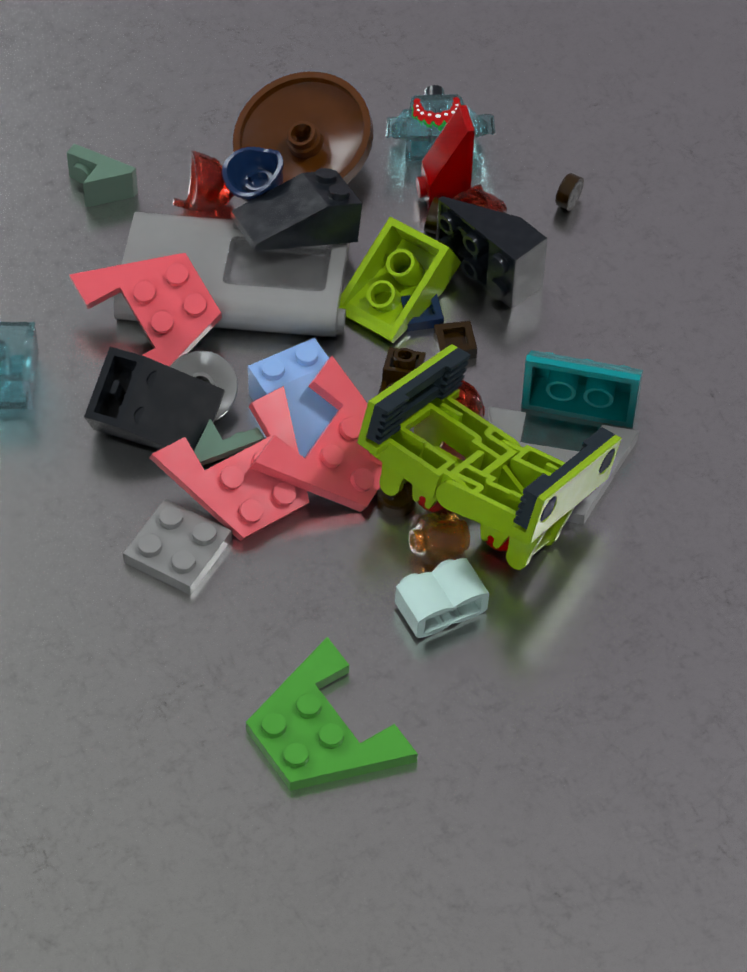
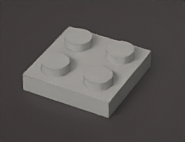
M165 498L124 551L123 560L124 563L191 595L231 542L232 530Z

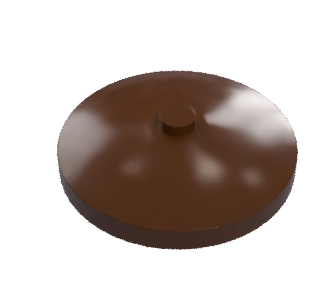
M298 72L272 81L260 89L246 103L234 128L233 151L235 152L245 147H259L279 151L284 160L282 170L283 183L301 173L316 172L320 168H329L336 170L348 184L361 170L370 154L374 133L373 122L364 99L350 83L328 73Z

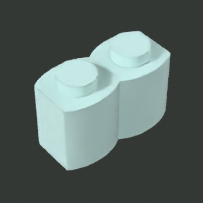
M467 558L445 560L438 564L432 572L407 575L396 586L395 604L417 638L431 636L444 630L451 624L467 621L482 614L488 608L489 592Z

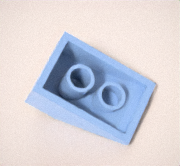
M315 338L248 365V389L253 401L284 386L298 452L304 458L338 411L308 387L329 359Z

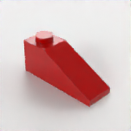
M461 105L457 108L422 160L421 176L416 177V189L418 197L425 198L428 211L434 197L440 198L444 196L470 203L475 130L467 105Z

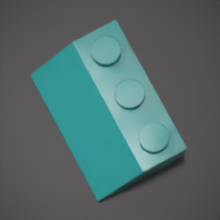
M531 350L525 360L521 408L633 428L643 370L624 365L618 366L590 359H579L556 355L551 352Z

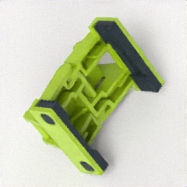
M451 344L368 401L357 443L382 462L379 484L385 494L394 496L402 490L407 481L412 484L413 500L418 502L420 506L431 512H437L445 508L480 523L481 539L495 550L507 551L506 560L508 564L514 569L521 570L529 564L531 557L542 547L550 546L557 541L562 528L574 508L609 478L622 438L601 427L583 442V448H581L580 452L566 463L529 445L521 447L519 442L455 400L459 397L460 390L458 388L462 386L463 382L461 381L464 379L465 375L463 374L467 370L465 367L469 363L467 360L471 354ZM445 442L466 459L463 461L442 449L443 443Z

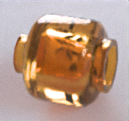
M452 511L421 515L417 519L415 529H411L409 532L411 551L418 553L420 559L428 565L439 564L448 559H460L464 551L468 550L470 546L468 525L464 519L460 520L459 516Z

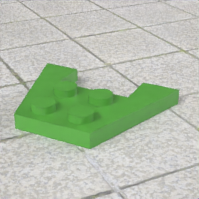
M328 637L246 721L247 733L290 791L416 763L418 759V753L395 724L360 743L319 690L349 673V664Z

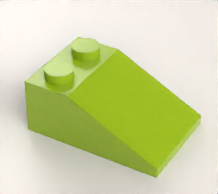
M389 217L341 294L339 308L346 309L347 319L394 343L408 329V323L412 318L419 317L431 305V299L436 294L439 297L443 293L461 261L450 247ZM412 295L403 308L401 296Z

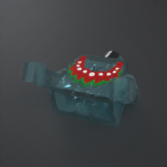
M439 85L428 86L424 90V95H415L411 98L410 108L403 109L398 117H388L386 119L385 138L393 137L406 140L405 161H422L457 108L464 105L462 97L458 94L445 95L444 89ZM467 107L476 138L486 134L496 135L494 115H477L471 108Z

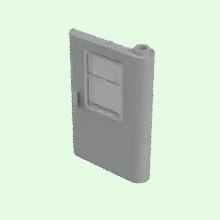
M145 212L134 213L122 264L186 253L221 311L222 319L214 328L336 338L337 330L344 331L346 309L339 308L349 243L254 251L235 222L230 219ZM122 293L116 294L114 296V318L137 321Z

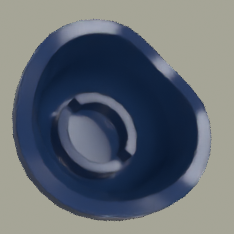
M259 147L241 148L232 153L223 164L222 175L225 185L233 195L249 202L283 184L282 170L284 160L281 153L277 150Z

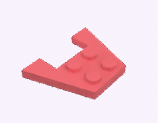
M186 253L69 274L87 309L121 292L154 348L142 356L169 367L178 358L189 353L222 319L221 311Z
M331 356L308 387L338 411L305 458L274 435L250 468L361 512L368 506L380 488L379 481L382 462L357 443L368 403L335 358Z
M284 386L251 402L249 405L251 412L267 437L262 441L204 470L186 437L152 453L149 457L224 527L232 530V534L240 541L297 512L310 503L306 490L250 468L274 435L298 452Z

